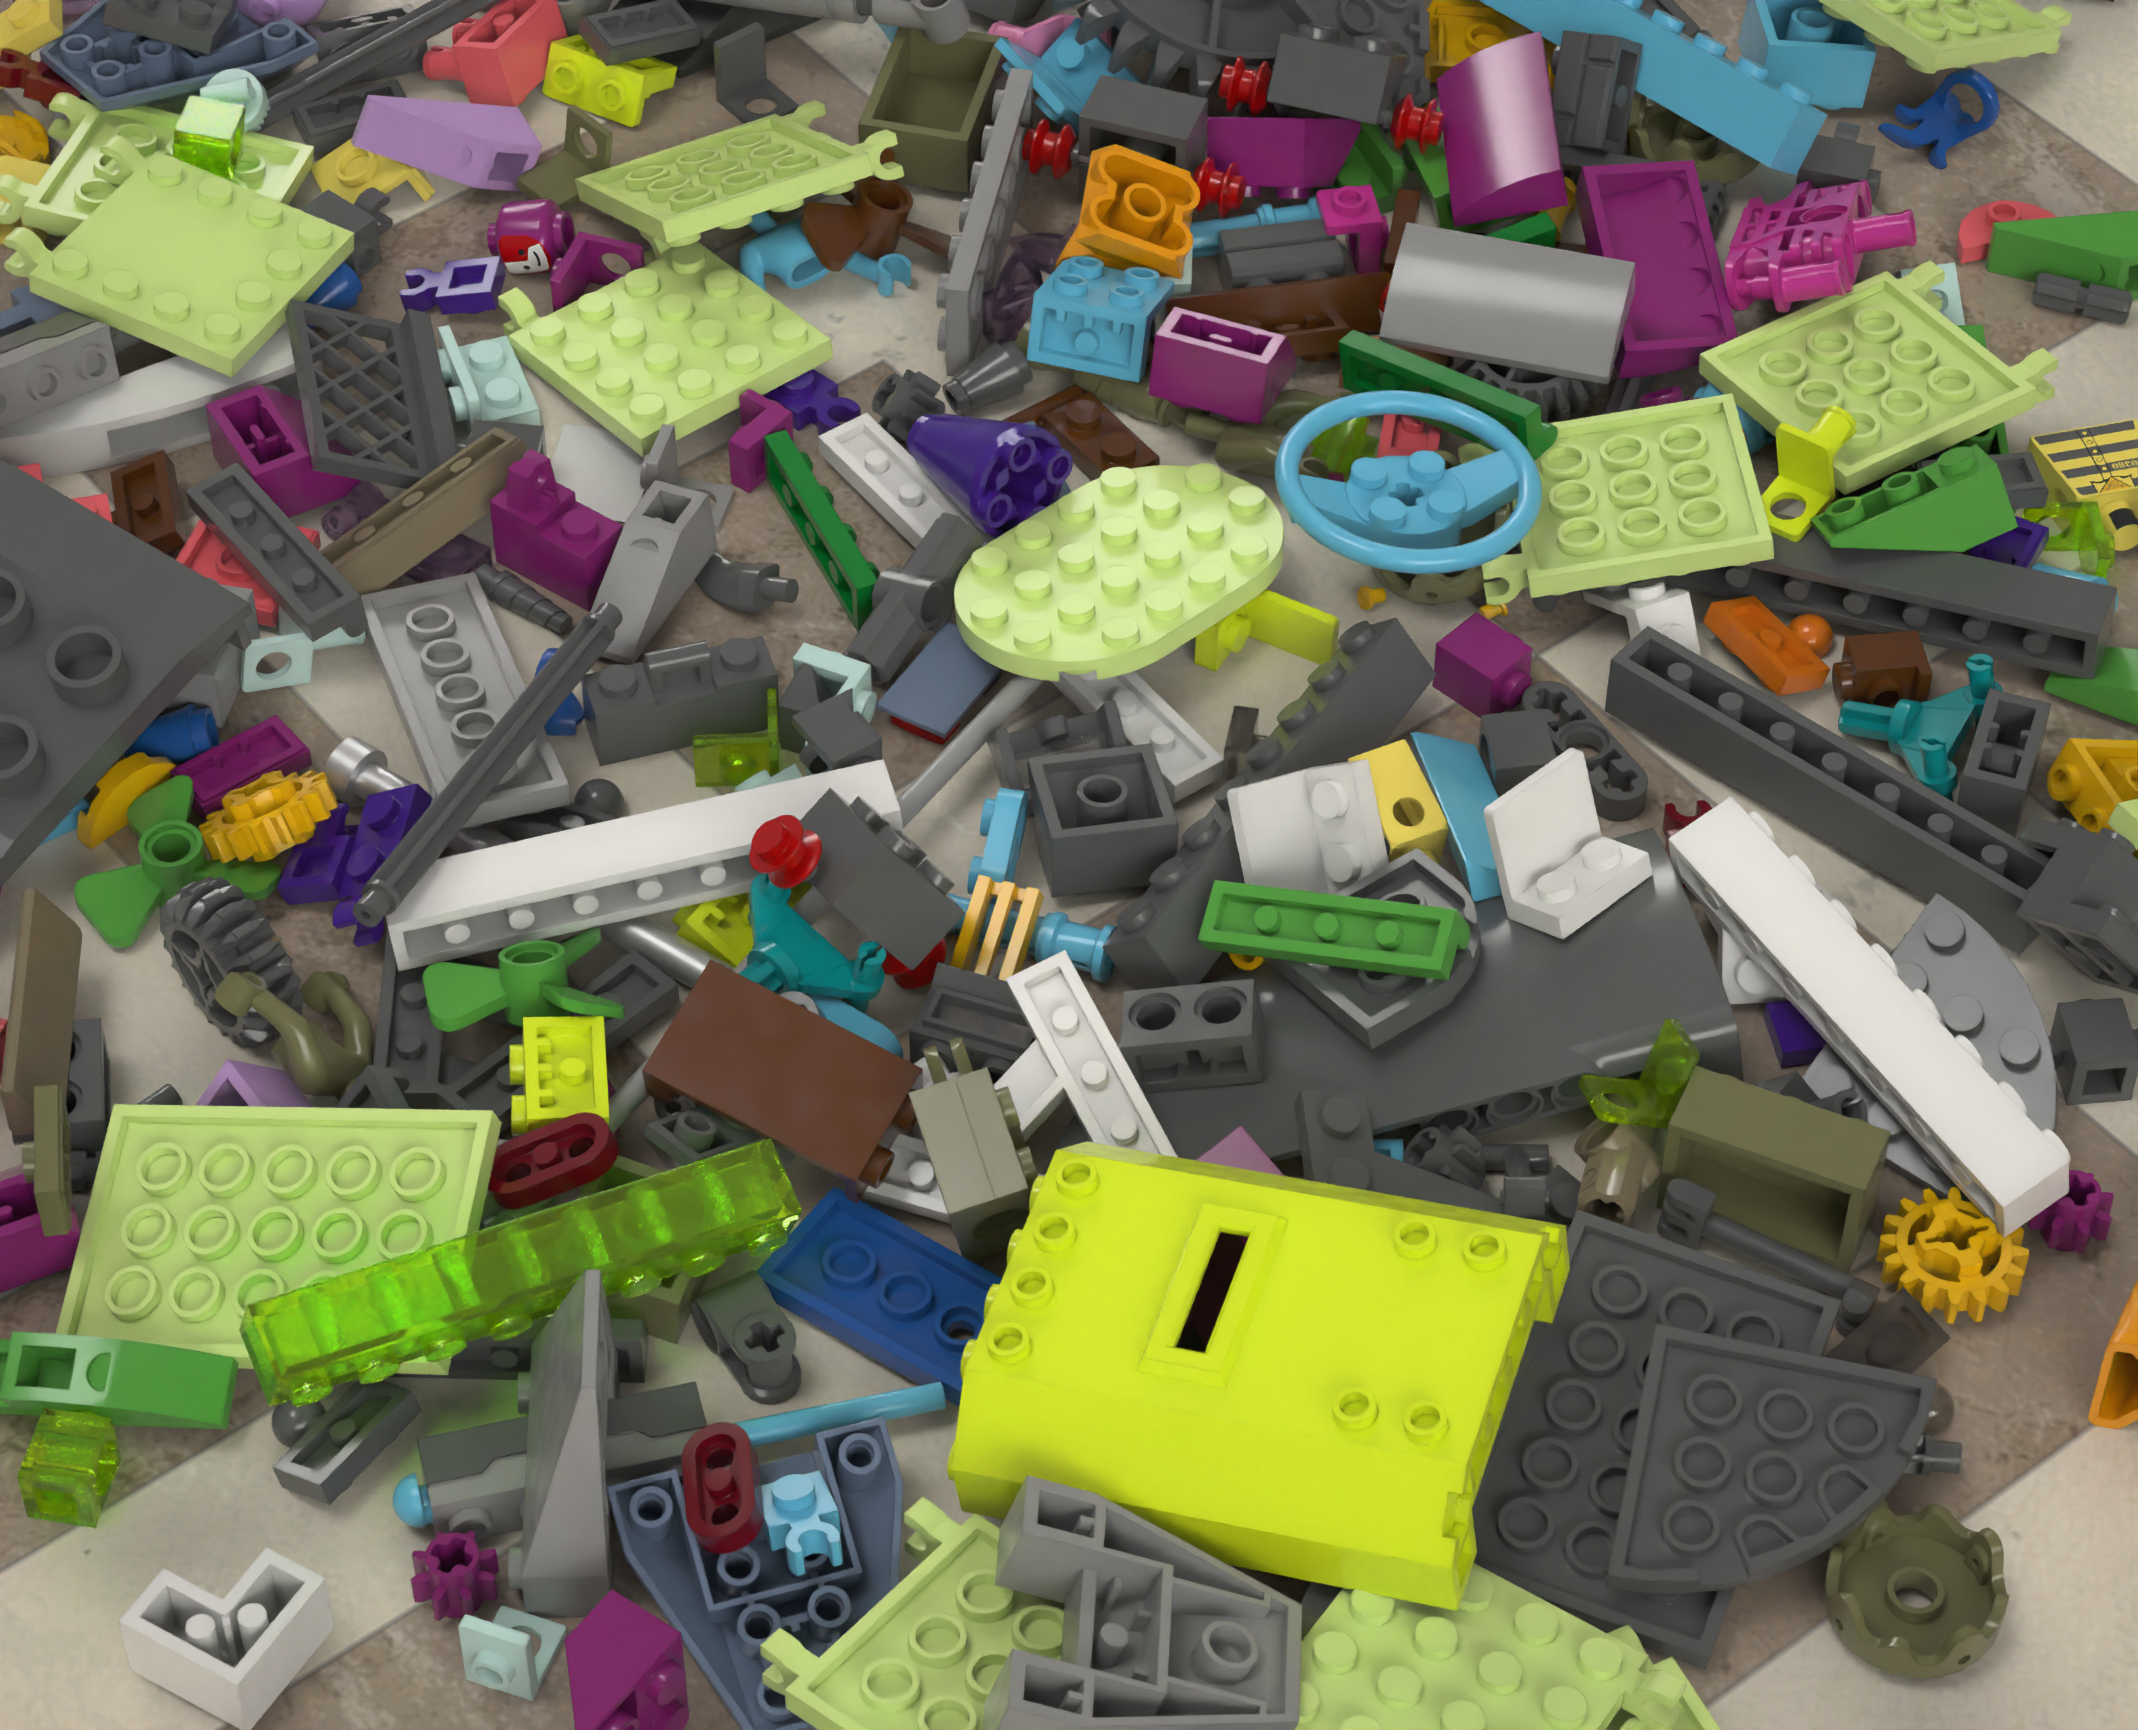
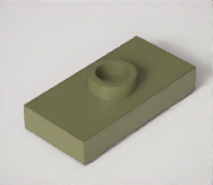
M58 1084L35 1086L34 1141L23 1142L24 1176L26 1183H34V1195L44 1237L69 1234V1229H72L70 1121L63 1090L59 1089Z

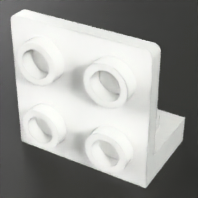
M1574 748L1567 749L1484 809V818L1508 919L1560 939H1565L1653 875L1648 852L1601 835L1584 753Z
M1368 759L1310 767L1229 789L1227 792L1245 884L1336 894L1389 864Z

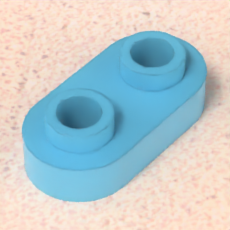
M1001 787L996 799L986 798L981 815L980 835L987 837L983 857L973 856L968 875V894H973L978 875L991 877L994 882L1002 883L1003 880L1014 883L1027 819V791ZM992 897L990 903L996 904L997 898Z

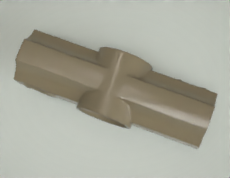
M1624 1075L1609 1082L1607 1091L1603 1095L1598 1118L1583 1130L1574 1145V1152L1586 1164L1577 1198V1209L1632 1228L1639 1195L1656 1180L1663 1166V1161L1651 1148L1662 1094L1649 1079L1639 1080Z

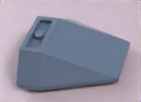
M101 0L64 30L62 36L51 41L39 51L42 62L102 112L201 98L200 88L206 87L207 83L216 74L227 69L245 70L251 73L261 84H264L293 70L319 52V42L288 17L259 28L236 9L231 25L211 54L208 55L103 25L105 4L108 0Z
M884 1416L816 1433L811 1452L759 1465L761 1485L773 1483L787 1475H804L820 1470L838 1508L843 1553L842 1565L833 1566L830 1558L825 1554H811L804 1558L806 1572L804 1575L796 1576L790 1571L786 1548L771 1550L762 1528L751 1543L738 1551L716 1554L702 1548L687 1523L684 1486L680 1484L677 1469L607 1486L608 1499L625 1560L669 1625L681 1632L683 1646L740 1730L816 1729L786 1709L785 1695L772 1690L762 1683V1673L773 1663L761 1656L760 1645L776 1630L781 1628L797 1639L806 1650L820 1657L899 1584L903 1480Z

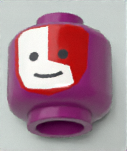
M548 198L512 201L504 204L497 214L496 223H490L487 230V242L491 255L493 257L500 256L504 268L513 275L550 273L556 259L565 256L576 237L570 213L562 211L556 202Z

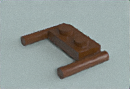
M1072 385L1001 420L1016 423L1034 421L1036 425L1058 438L1061 447L1071 453L1073 462L1092 480L1100 478L1105 470L1113 467L1132 469L1160 465V457L1094 395L1090 392L1084 394L1078 385Z

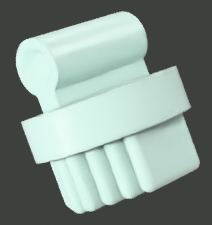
M227 69L216 74L207 83L206 87L200 88L204 113L217 128L231 133L261 130L260 124L264 123L263 118L267 117L266 111H269L271 108L269 105L270 101L267 98L263 85L251 73L242 69Z

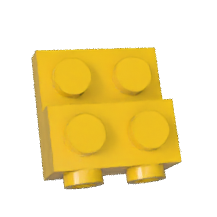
M2069 738L2046 773L2047 789L2050 796L2056 801H2062L2065 808L2077 820V823L2088 831L2099 833L2102 828L2115 831L2107 822L2117 803L2138 799V740ZM2135 849L2132 855L2138 860V850Z

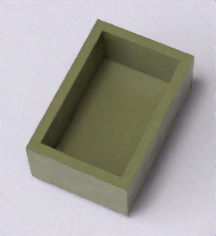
M898 27L858 123L859 144L863 143L870 135L885 129L896 133L898 144L887 148L894 152V162L902 165L904 177L895 179V181L937 188L943 191L969 192L973 164L975 161H981L982 159L981 143L985 125L994 126V123H992V105L996 89L1005 90L1008 80V74L1002 67V64L1007 59L994 46L1001 36L967 31L963 37L955 42L936 44L925 37L923 30Z
M1696 1066L1669 1122L1656 1208L1662 1209L1667 1187L1671 1180L1676 1178L1686 1179L1717 1193L1713 1212L1849 1274L1874 1217L1891 1131L1870 1125L1861 1119L1849 1118L1805 1103L1796 1097L1784 1096L1743 1082L1731 1075L1719 1074Z

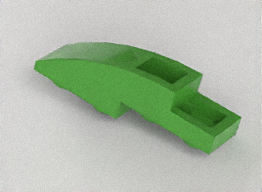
M12 1331L11 1339H0V1414L88 1417L99 1425L228 1429L239 1363L233 1357L160 1344L83 1335Z

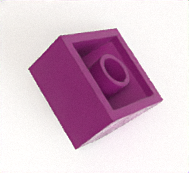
M1208 117L1207 157H1213L1216 170L1224 172L1232 162L1238 163L1239 175L1246 177L1244 197H1261L1262 186L1276 187V198L1310 197V187H1332L1361 131V121L1348 118Z

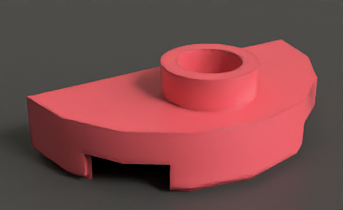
M1998 200L1977 207L1961 221L1955 249L1959 261L1962 264L1987 258L1993 223L2054 218L2056 216L2034 204L2017 201Z

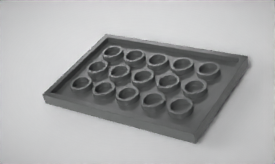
M1577 1209L1567 1233L1570 1271L1553 1322L1546 1323L1534 1320L1472 1507L1477 1546L1474 1563L1605 1633L1628 1624L1638 1636L1643 1648L1706 1670L1737 1586L1717 1591L1685 1594L1640 1593L1605 1588L1655 1324L1823 1356L1839 1313L1841 1300Z

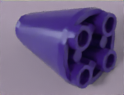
M926 414L914 423L907 439L908 451L914 457L917 465L978 529L994 539L1056 502L1059 498L1062 484L1070 475L1073 467L1071 453L1061 447L1057 437L1038 425L952 414Z

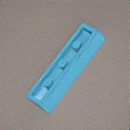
M1421 732L1410 733L1414 757L1447 820L1449 830L1446 840L1473 902L1501 896L1502 891L1484 818L1485 807L1498 799V795L1476 745Z

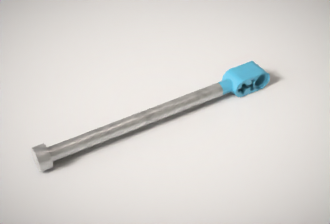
M357 737L348 738L340 743L328 758L323 770L335 797L345 803L347 802L352 807L364 805L368 795L413 784L387 769L388 760L384 752ZM483 824L473 828H461L447 847L458 854L514 841ZM646 916L597 926L600 927L601 936L629 952L632 950L637 951L658 969L691 988L694 987L710 960L730 970L735 968ZM804 993L824 1012L827 1020L903 1058V1049L900 1042L880 1022L836 997Z

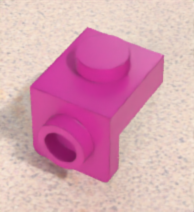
M1371 185L1344 186L1317 191L1316 205L1325 232L1330 236L1345 234L1346 244L1356 274L1379 272L1381 250L1387 249L1389 227L1386 216L1380 213Z

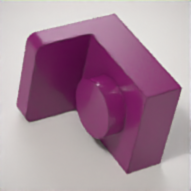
M748 389L739 397L741 427L728 440L731 484L747 493H751L765 481L764 436L786 430L793 443L794 438L792 411L784 408L777 401L769 400Z

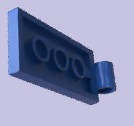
M833 1186L756 1271L767 1285L776 1304L919 1385L940 1381L943 1386L945 1399L958 1407L960 1406L963 1384L960 1365L964 1348L970 1339L977 1340L984 1323V1305L987 1293L994 1283L1000 1284L1002 1280L1001 1277L861 1200L858 1204L846 1198L845 1191L836 1186ZM956 1329H967L974 1336L965 1340H957L949 1337V1334Z

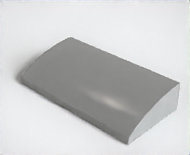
M1407 222L1389 286L1379 340L1393 346L1608 385L1635 292V262Z

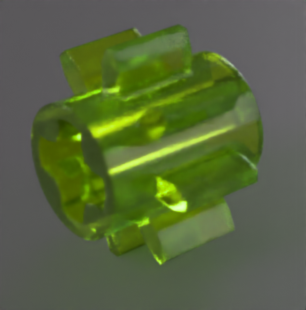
M1359 417L1325 430L1310 443L1314 446L1310 457L1320 458L1326 463L1328 468L1350 475L1351 466L1355 460L1364 457L1373 458L1379 439L1366 434L1371 419Z

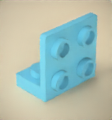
M1078 17L1074 19L1041 58L1001 36L994 46L1007 59L1002 64L1003 69L1008 75L1011 68L1033 70V88L1040 95L1035 100V104L1051 120L1058 124L1064 120L1066 124L1072 125L1074 131L1078 134L1079 115L1101 75L1144 84L1128 66H1125L1114 75L1107 70L1113 50L1100 36L1082 45L1076 42L1075 37L1082 21Z
M1075 256L1069 260H1064L1034 293L1026 360L1139 383L1145 375L1151 321L1173 295L1175 282L1159 278L1160 274L1149 268L1131 267L1124 271L1104 267V263L1101 260L1089 256Z

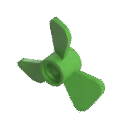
M180 775L140 795L132 802L128 809L129 827L139 838L138 850L141 863L82 877L75 885L74 895L79 911L103 940L113 947L126 948L138 939L157 907L166 905V901L191 882L196 881L198 883L208 876L213 878L220 876L229 881L231 885L234 884L241 888L246 899L249 898L257 901L268 897L278 886L282 876L281 868L277 864L264 861L239 862L230 860L227 863H221L220 860H206L202 835L194 825L189 823L194 799L193 782L190 777Z
M600 927L589 929L558 943L546 940H533L510 945L504 948L498 955L500 969L437 962L427 967L423 973L424 994L430 1021L434 1027L445 1032L460 1030L504 1009L505 1019L509 1023L523 1027V1017H568L571 1011L586 1015L625 1019V1008L621 1003L569 988L567 967L601 942Z

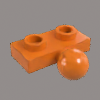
M1755 595L1712 602L1703 623L1721 640L1726 650L1737 655L1759 677V681L1765 688L1774 692L1777 696L1822 688L1830 668L1820 658L1829 653L1834 640L1832 628L1824 618L1816 614H1803L1794 618L1787 627Z

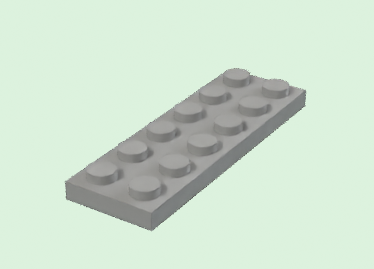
M1011 68L1005 90L996 89L992 105V123H994V126L985 125L982 136L981 158L984 160L983 162L975 161L972 167L970 194L973 197L963 198L961 204L959 231L962 234L961 236L952 235L949 245L948 269L951 271L950 274L941 273L939 277L936 304L938 308H946V317L942 316L940 320L937 349L938 351L946 352L947 376L954 377L976 357L1029 173V161L1022 159V147L1028 129L1033 127V70Z
M475 572L360 595L368 620L365 633L433 800L436 799L526 689ZM544 727L462 828L478 827L487 822L524 814H538L547 809L571 804L569 783Z

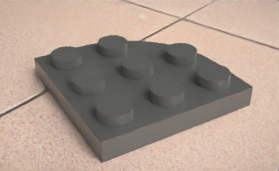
M1415 848L1335 895L1457 909L1469 924L1470 941L1465 950H1456L1448 981L1263 957L1265 961L1372 1050L1424 1020L1439 1009L1449 1006L1454 1001L1456 994L1464 987L1476 968L1481 951V931L1475 904L1463 884L1425 853Z

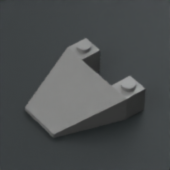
M600 1269L584 1271L532 1342L530 1372H518L517 1377L518 1413L528 1414L523 1539L522 1547L509 1548L510 1590H522L525 1613L541 1618L586 1617L614 1587V1547L605 1473L608 1399L620 1397V1378L616 1340Z
M1029 1475L1026 1476L1000 1527L995 1585L1065 1603L1061 1660L1013 1648L985 1700L982 1730H1295L1299 1723L1302 1631V1605L1097 1493Z

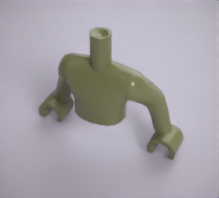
M1297 389L1286 390L1279 394L1260 425L1231 420L1227 422L1190 411L1185 423L1184 433L1217 443L1214 459L1224 470L1267 476L1275 479L1277 452L1289 431L1275 424L1291 415L1308 414L1327 402L1356 393L1340 392L1334 397ZM1363 417L1342 422L1329 429L1340 436L1350 437L1356 432L1358 424L1361 423ZM1301 457L1299 474L1328 479L1329 469L1324 461L1315 457Z
M230 972L215 990L214 998L231 1014L243 1017L252 1007L275 1026L281 1036L271 1049L272 1055L283 1066L296 1087L304 1094L326 1097L336 1096L341 1100L366 1066L373 1065V1033L370 1019L348 993L350 983L347 978L338 972H313L300 990L303 993L304 1003L323 1015L332 1011L340 1020L344 1030L343 1047L328 1037L316 1021H306L302 1015L267 990L265 980L254 972H243L242 974Z

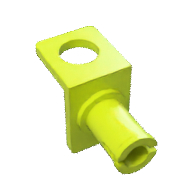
M1828 406L1808 432L1781 422L1775 429L1779 475L1761 495L1771 532L1793 542L1801 540L1812 526L1810 518L1823 513L1835 499L1833 458L1857 432V429H1855L1857 426L1856 421L1846 410L1837 406ZM1789 498L1799 500L1806 507L1799 517L1789 520L1777 518L1770 511L1777 501Z

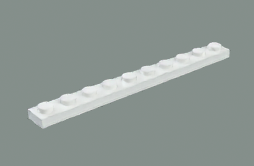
M868 413L862 414L818 436L819 454L915 548H917L932 524L943 512L959 516L969 526L977 529L984 542L982 547L994 540V538L978 529L917 465L915 459ZM1096 670L1080 675L1059 672V681H1051L1084 715L1097 712L1103 703L1116 701L1127 745L1152 743L1169 797L1174 803L1224 777L1225 759L1135 671L1097 680Z

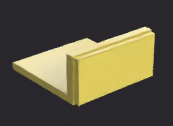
M352 138L315 162L310 169L322 193L329 189L353 205L358 196L368 188L374 187L386 194L406 180H408L425 202L432 198L431 195L436 193L424 170L355 147L351 142Z

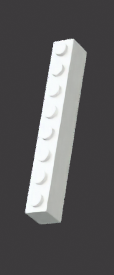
M881 759L436 859L399 907L392 914L385 915L398 971L505 948L520 942L540 940L747 893L750 891L755 877L762 874L754 870L749 861L751 842L757 829L763 823L781 815H793L801 820L829 788H832L850 804L857 796H860L887 821L885 825L895 832L898 829L903 832L900 807L885 761Z
M1730 796L1668 839L1671 862L1680 881L1985 1217H1989L1992 1220L1997 1231L2004 1238L2069 1192V1162L2071 1157L2061 1139L2048 1128L2043 1131L2039 1130L2027 1117L2025 1104L2014 1088L2005 1081L1997 1084L1983 1069L1982 1058L1973 1044L1963 1035L1953 1037L1940 1023V1014L1932 1000L1922 990L1915 989L1912 992L1898 977V969L1887 951L1877 943L1872 946L1866 943L1856 932V923L1847 908L1837 899L1828 901L1817 890L1815 879L1807 865L1798 856L1793 854L1787 857L1775 844V837L1769 825L1757 812L1751 811L1747 814Z

